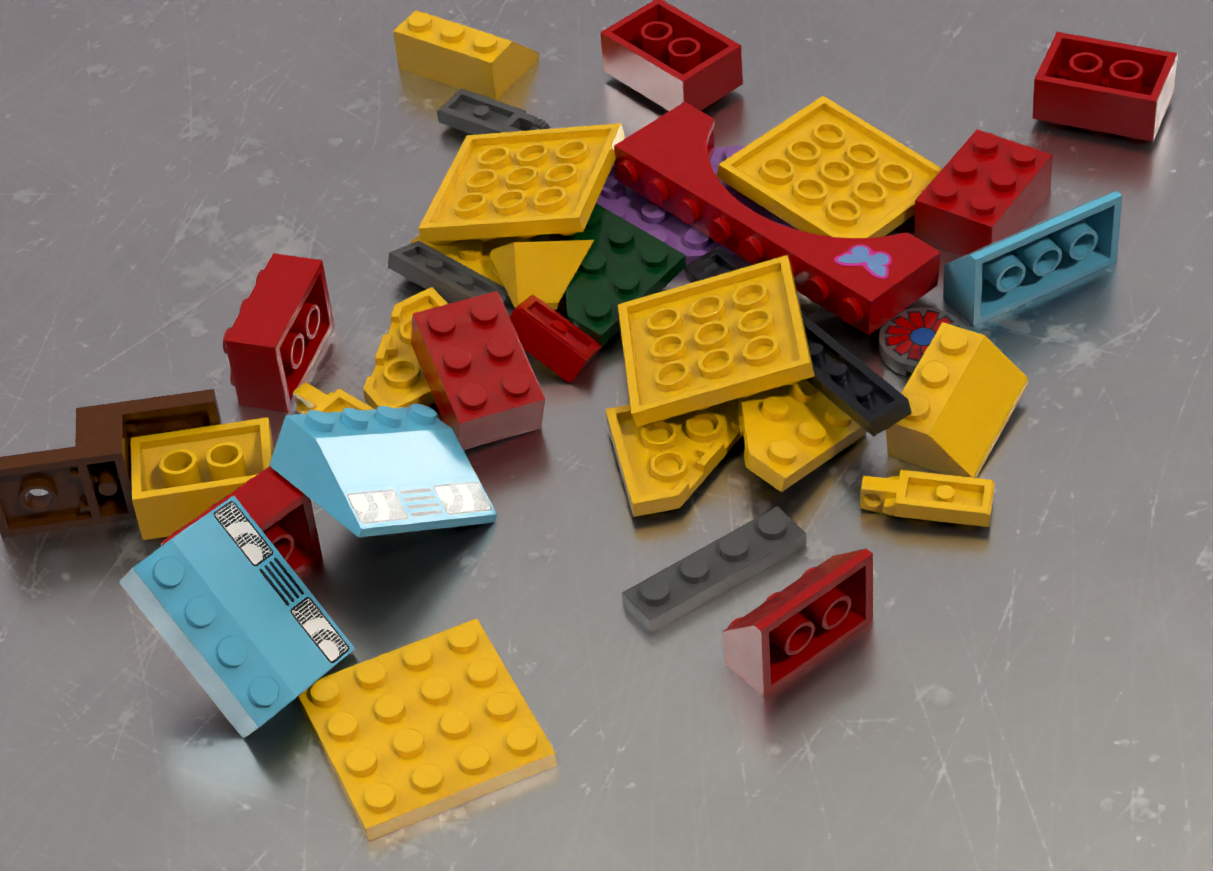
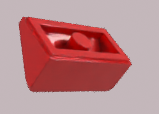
M535 295L529 296L515 307L509 317L523 349L569 383L579 376L602 348L601 344Z

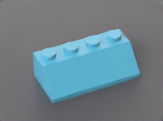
M1114 191L1087 201L944 264L943 298L965 320L975 327L1117 263L1122 195L1118 191Z

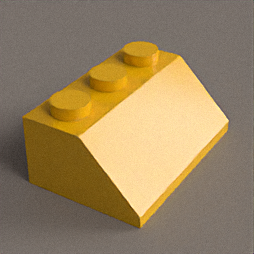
M417 10L393 31L400 70L457 89L462 88L494 100H498L539 59L538 52L516 42Z
M942 322L901 394L908 398L912 414L886 429L888 456L945 475L977 478L1028 386V377L985 335Z
M269 418L131 438L132 502L142 540L171 536L172 533L208 510L213 504L218 503L245 484L249 479L268 468L274 452Z

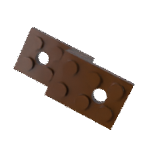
M214 389L76 408L75 447L0 457L1 537L137 519L132 502L131 438L222 424ZM43 489L49 493L35 496L30 490Z

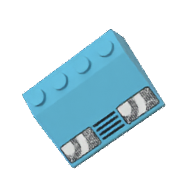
M412 404L406 408H391L388 406H379L375 410L345 408L342 412L328 413L310 410L307 414L285 416L269 466L357 537L494 523L497 517L491 501L452 428L436 417L437 413L430 407Z
M232 496L134 566L119 581L120 585L243 739L277 714L355 649L235 496Z

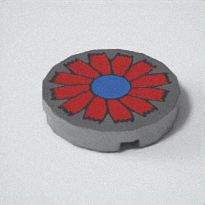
M915 307L906 309L880 328L879 354L884 364L896 373L906 376V371L914 372L942 322L963 329L966 328L962 321L953 314L937 308Z

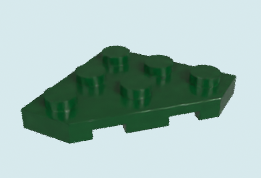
M597 203L583 232L567 236L560 235L561 241L594 240L565 292L568 321L601 344L600 346L602 347L621 330L617 304L660 292L686 267L685 254Z

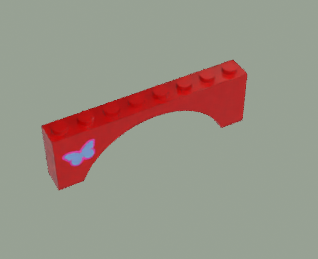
M686 102L681 103L614 145L616 156L614 179L681 219L684 223L699 230L715 242L733 251L749 263L758 264L788 255L797 292L867 335L873 333L938 286L941 252L908 232L875 238H841L817 235L776 223L742 204L721 184L710 163L714 153L715 119Z

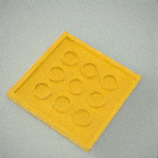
M821 96L718 165L717 178L800 231L841 238H875L886 236L915 215V200L942 168L827 97Z
M622 124L467 135L418 227L422 242L440 241L441 243H452L457 240L469 239L489 241L499 237L519 236L521 238H531L536 235L545 234L567 236L583 232L615 162L614 145L625 139Z
M788 255L617 304L631 414L636 427L650 423H659L674 416L695 410H704L716 404L741 397H750L758 392L783 385H792L801 380L815 377Z
M477 618L322 677L297 697V701L368 842L557 766L556 752Z

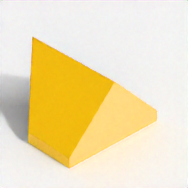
M594 240L513 242L492 249L490 258L514 308L529 296L535 295L552 309L556 310L559 301Z

